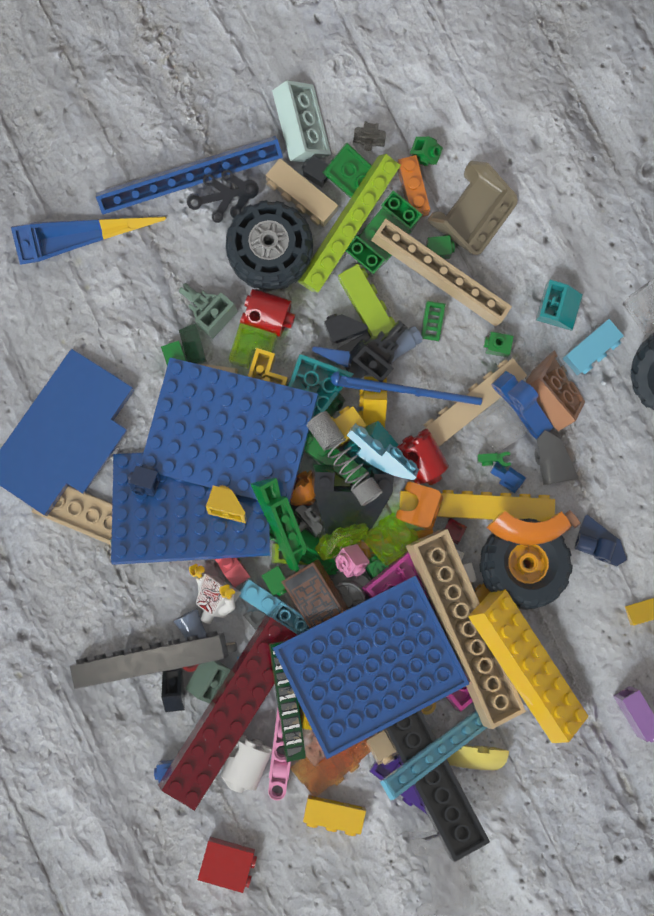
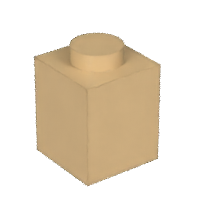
M385 731L367 740V746L378 765L381 763L386 765L394 760L393 756L396 755V750Z

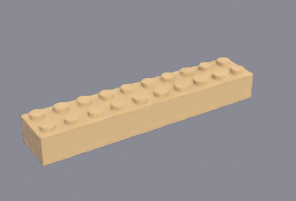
M448 529L438 530L406 545L434 613L470 683L466 687L483 726L494 729L525 713L526 710L516 688L468 617L479 605V601Z

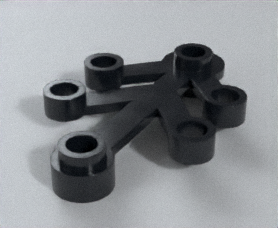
M224 169L221 172L222 179L226 182L231 181L239 187L230 189L214 179L212 174L207 173L203 176V183L206 186L216 188L220 192L201 197L198 194L192 193L187 197L186 202L190 209L197 210L202 204L222 200L217 210L213 211L211 215L215 223H220L223 220V213L233 197L240 196L236 205L230 209L232 218L236 216L232 214L234 209L239 210L238 214H240L247 200L253 199L258 195V184L253 180L243 181L233 175L229 169ZM229 172L230 177L224 178V173ZM208 176L212 178L210 183L205 182V178ZM247 187H252L253 191L248 193L246 189ZM194 199L198 201V204L195 206L191 204V201ZM220 214L221 217L220 219L216 220L214 219V215Z

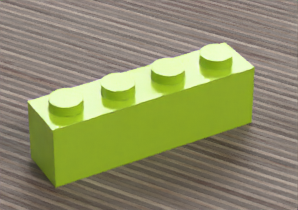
M357 264L338 274V280L360 319L367 325L370 336H377L381 331L388 333L396 323L392 316L388 317L385 312L387 307L383 300L379 301L376 294L378 292L373 284L370 285L366 279L368 278L366 270L360 268Z

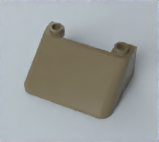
M470 161L464 171L465 179L470 182L447 215L435 211L429 216L427 221L444 235L450 236L451 240L469 253L479 255L484 251L516 207L518 199L515 192L489 163Z

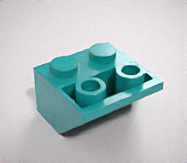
M549 280L545 285L536 321L572 331L583 294L567 284Z
M379 421L365 428L368 435L378 440L384 449L389 444L393 447L399 446ZM350 440L343 449L346 450L352 447L347 453L353 458L357 455L356 453L360 447ZM357 456L354 461L359 465L363 464L362 467L371 474L372 465L360 456Z

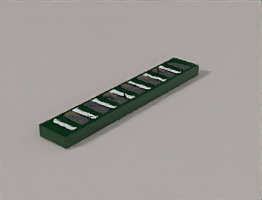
M280 641L269 643L285 761L291 762L305 759L306 754L298 700L273 651V647L285 642Z

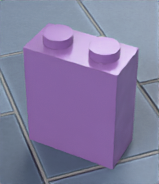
M629 686L615 694L613 697L636 736L646 742H654V714L640 690Z

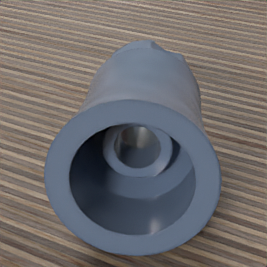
M416 326L405 330L398 338L396 343L399 347L394 351L392 362L423 342Z
M198 608L173 621L186 640L188 636L198 634L199 638L206 636Z

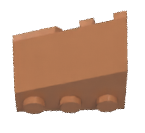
M554 350L532 370L526 383L536 390L539 395L537 403L551 424L560 431L577 420L585 400L575 383L568 380L565 373L567 370L564 365L560 367L556 360L558 355Z

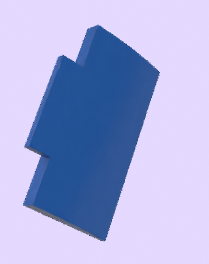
M71 349L1 447L0 486L45 516L49 515L69 485L84 494L127 433V430L114 422V419L135 390Z

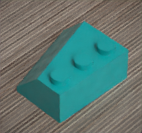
M299 354L287 386L319 394L313 415L315 417L328 408L343 388L332 384L331 375L339 371L341 376L352 377L353 373Z

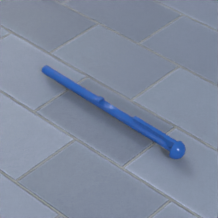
M339 371L331 375V382L334 386L379 393L381 390L415 394L416 397L424 396L474 405L482 404V398L341 376Z

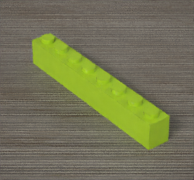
M387 154L378 155L354 192V195L312 257L308 269L297 282L311 292L320 291L401 166Z

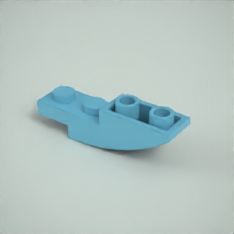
M356 423L350 428L347 436L360 447L356 454L363 460L397 477L411 480L417 477L419 471L417 465L412 460L406 459L397 447L389 444L384 449L378 440L369 436L366 429L358 426Z
M247 579L240 589L241 594L239 597L297 635L310 629L300 612L250 579Z

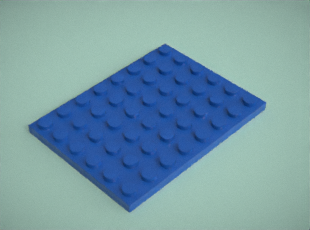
M169 358L140 466L149 465L157 469L159 475L212 488L213 485L218 487L223 485L230 488L236 495L256 500L257 498L251 483L277 478L281 497L286 496L290 504L309 434V428L306 425L313 418L319 394Z
M143 452L113 454L112 565L271 556L270 526L258 500L235 494L247 518L246 523L208 514L206 505L212 488L159 475L161 480L154 497L146 494L143 496L137 495L132 491L128 483V477L134 471L135 466L140 467Z
M416 576L273 647V651L326 759L470 684Z

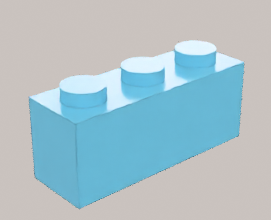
M608 319L562 359L577 376L581 372L585 375L593 368L591 364L595 360L600 362L607 356L605 352L609 348L614 350L622 343L620 339L624 335Z

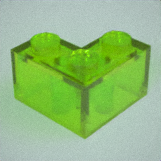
M240 323L229 355V362L249 368L253 352L256 351V348L273 353L278 339L277 334Z

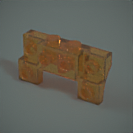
M369 737L328 759L324 757L315 766L306 756L305 759H300L292 765L290 769L316 798L329 786L340 784L345 779L344 775L349 771L353 773L360 767L358 763L371 752L367 746Z

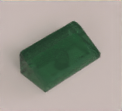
M195 323L180 329L179 333L187 362L195 364L207 362L197 324Z

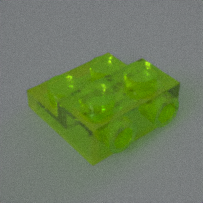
M394 512L381 519L376 527L362 535L363 541L385 566L408 551L406 545L418 540L416 531L414 529L409 530L406 522L397 519Z
M365 523L353 524L346 528H337L331 535L326 534L322 536L315 550L323 561L336 558L342 548L355 544L358 545L369 528Z

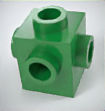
M430 136L416 137L410 155H416L420 165H437L443 147L437 143L436 139Z

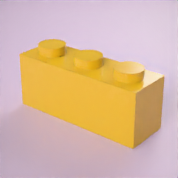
M308 795L303 822L306 823V826L312 828L323 826L326 827L327 831L331 832L341 830L345 831V834L349 836L361 835L366 808Z

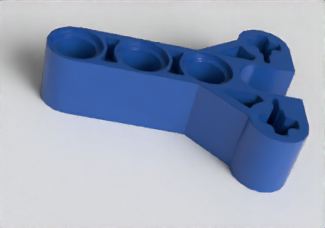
M507 371L491 384L493 389L514 409L524 426L536 440L544 430L550 432L554 428L537 403L539 395L531 385L523 380L518 382L515 376Z

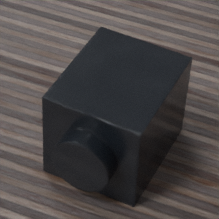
M313 155L302 166L303 176L322 188L328 180V177L322 173L328 164Z

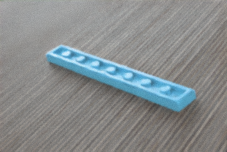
M477 710L380 781L390 801L401 795L487 728L483 726Z

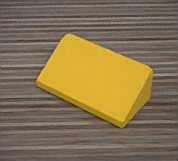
M654 598L624 606L630 625L634 626L654 620Z

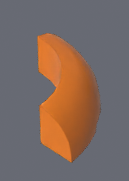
M504 511L486 528L506 541L520 545H537L558 538L570 529L571 524L562 511L547 521L537 523L519 520Z

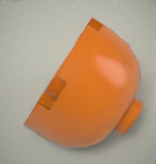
M311 470L308 473L303 471L297 475L290 502L291 505L296 507L301 505L310 506L316 501L312 485L313 472Z

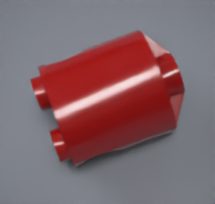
M252 289L250 295L246 298L244 306L247 308L241 316L240 323L244 324V326L281 337L285 327L292 328L296 314L290 312L292 307L291 300L258 289Z
M428 428L420 431L415 437L410 435L402 440L403 443L397 446V448L406 459L412 460L419 469L417 477L413 480L414 483L433 485L442 479L441 474L449 468V465Z

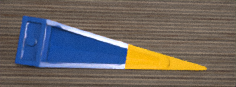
M166 217L31 222L12 226L11 231L19 263L23 265L40 262L116 235L164 221Z

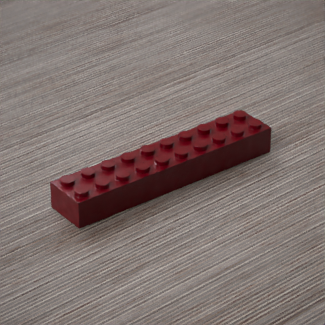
M267 615L264 617L159 782L158 786L162 792L190 809L196 810L274 685L269 643L289 640L297 636L296 633Z

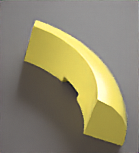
M464 745L447 758L450 766L476 770H498L507 762L509 751L497 747Z

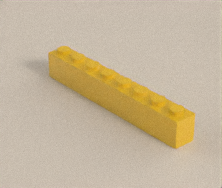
M404 488V491L399 492V510H414L418 505V497ZM442 490L443 500L437 517L494 520L500 513L506 511L517 519L530 518L544 522L555 515V499H550V495H538V498H531V494H519V497H511L512 493H500V496H492V492H481V495H473V491H462L461 494H454V490Z

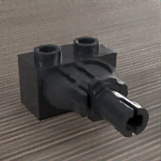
M398 320L388 333L381 331L377 336H373L366 341L361 339L349 352L352 360L379 382H383L394 369L391 363L394 359V351L399 347L396 342L408 327Z

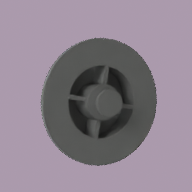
M341 572L331 579L349 609L370 599L362 589L370 582L364 575L347 578Z

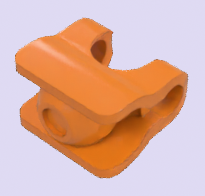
M407 482L405 489L418 497V505L412 511L398 510L395 517L403 522L431 530L439 514L443 496L436 489Z

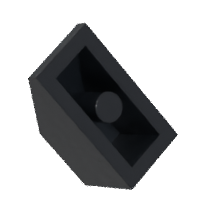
M332 314L324 321V326L332 345L368 332L366 324L343 314L338 316L337 314Z
M183 668L162 671L161 698L165 712L185 710Z

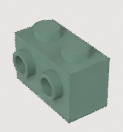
M218 660L199 664L185 689L197 699L210 704L228 676L230 669Z

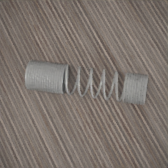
M324 411L313 417L307 423V428H309L324 451L332 448L328 453V458L338 456L334 461V466L345 464L339 472L340 475L350 473L345 483L357 481L352 486L351 491L361 506L377 498L382 491L372 477L355 487L369 472L347 482L348 478L363 464L348 472L341 473L358 455L335 465L337 460L352 447L337 455L329 456L339 444L346 440L329 413Z

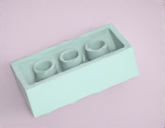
M287 80L273 89L274 101L290 161L305 162L307 159L310 160L313 155L318 158L330 156L331 152L314 86L312 84Z

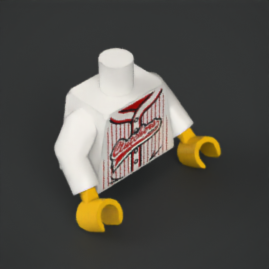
M194 564L189 567V572L196 578L198 584L196 605L204 610L200 620L211 624L214 616L225 618L236 608L235 602L241 592L218 576L203 574L205 571L204 567Z

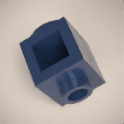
M149 465L135 466L134 471L128 477V483L132 491L141 496L146 494L154 497L161 480L157 469Z

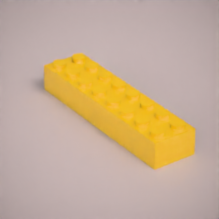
M507 590L489 593L468 616L550 741L552 743L570 742L589 717Z

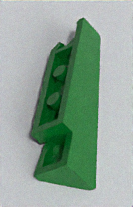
M277 478L251 483L254 494L288 567L298 572L300 569L298 567L302 555H305L307 547L288 498L286 496L281 497Z

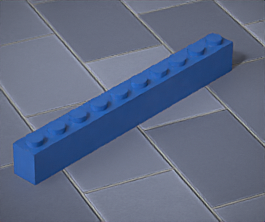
M276 136L97 192L96 199L101 213L104 215L203 183V176L207 173L212 174L214 179L221 177V172L224 169H229L233 174L283 158L278 139ZM226 172L223 176L230 175V173ZM209 176L205 178V182L212 180Z

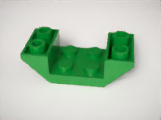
M394 190L382 203V208L359 236H355L346 249L348 254L373 275L392 257L390 253L371 241L384 220L387 219L410 235L423 215Z

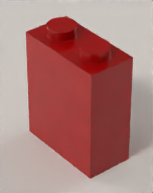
M210 836L197 880L243 893L245 887L249 888L252 876L248 875L250 867L254 868L257 856H254L255 849Z

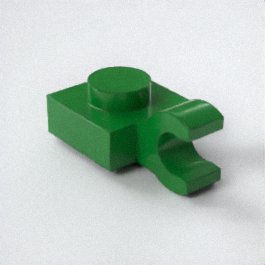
M510 452L477 454V463H482V466L485 467L493 466V463L499 462L502 466L508 467L511 465V462H504L503 457L510 456Z

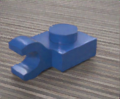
M496 462L490 471L491 474L501 479L499 484L514 494L526 479L525 476L511 467L506 470L499 462Z

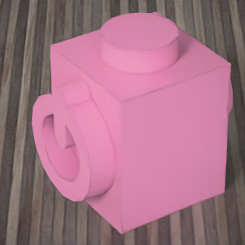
M357 544L342 548L335 558L337 568L347 578L362 575L370 562Z

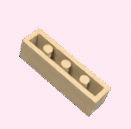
M279 159L265 175L266 184L275 191L277 189L282 193L281 196L284 200L293 202L300 213L309 215L310 220L318 226L320 224L322 227H325L337 213L338 205L282 159Z

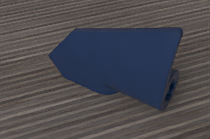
M585 515L574 549L593 555L595 559L616 567L625 562L627 558L621 540L589 515Z

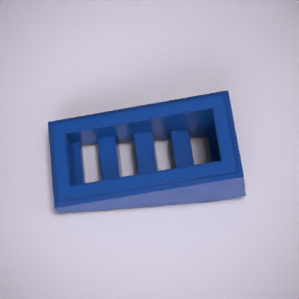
M316 346L312 349L318 355L344 367H351L352 358L348 351Z

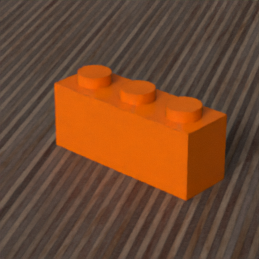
M417 156L398 159L397 163L401 165L398 169V174L405 200L423 214L422 217L428 216L430 206Z

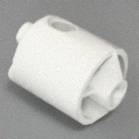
M242 735L226 760L220 774L228 788L238 793H243L246 790L256 791L273 749L263 745L264 742L253 738L250 741L247 736Z

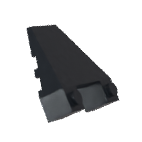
M313 464L312 485L327 539L366 540L392 495L394 475L371 466L370 478L372 477L376 481L382 493L373 501L361 506L351 491L352 487L334 486L335 471L333 465Z

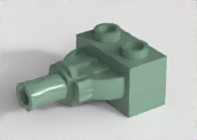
M184 283V289L180 287L179 293L191 302L189 308L194 312L195 322L199 328L214 339L237 314L238 310L235 304L221 292L218 295L207 294L202 290L200 294L187 283Z

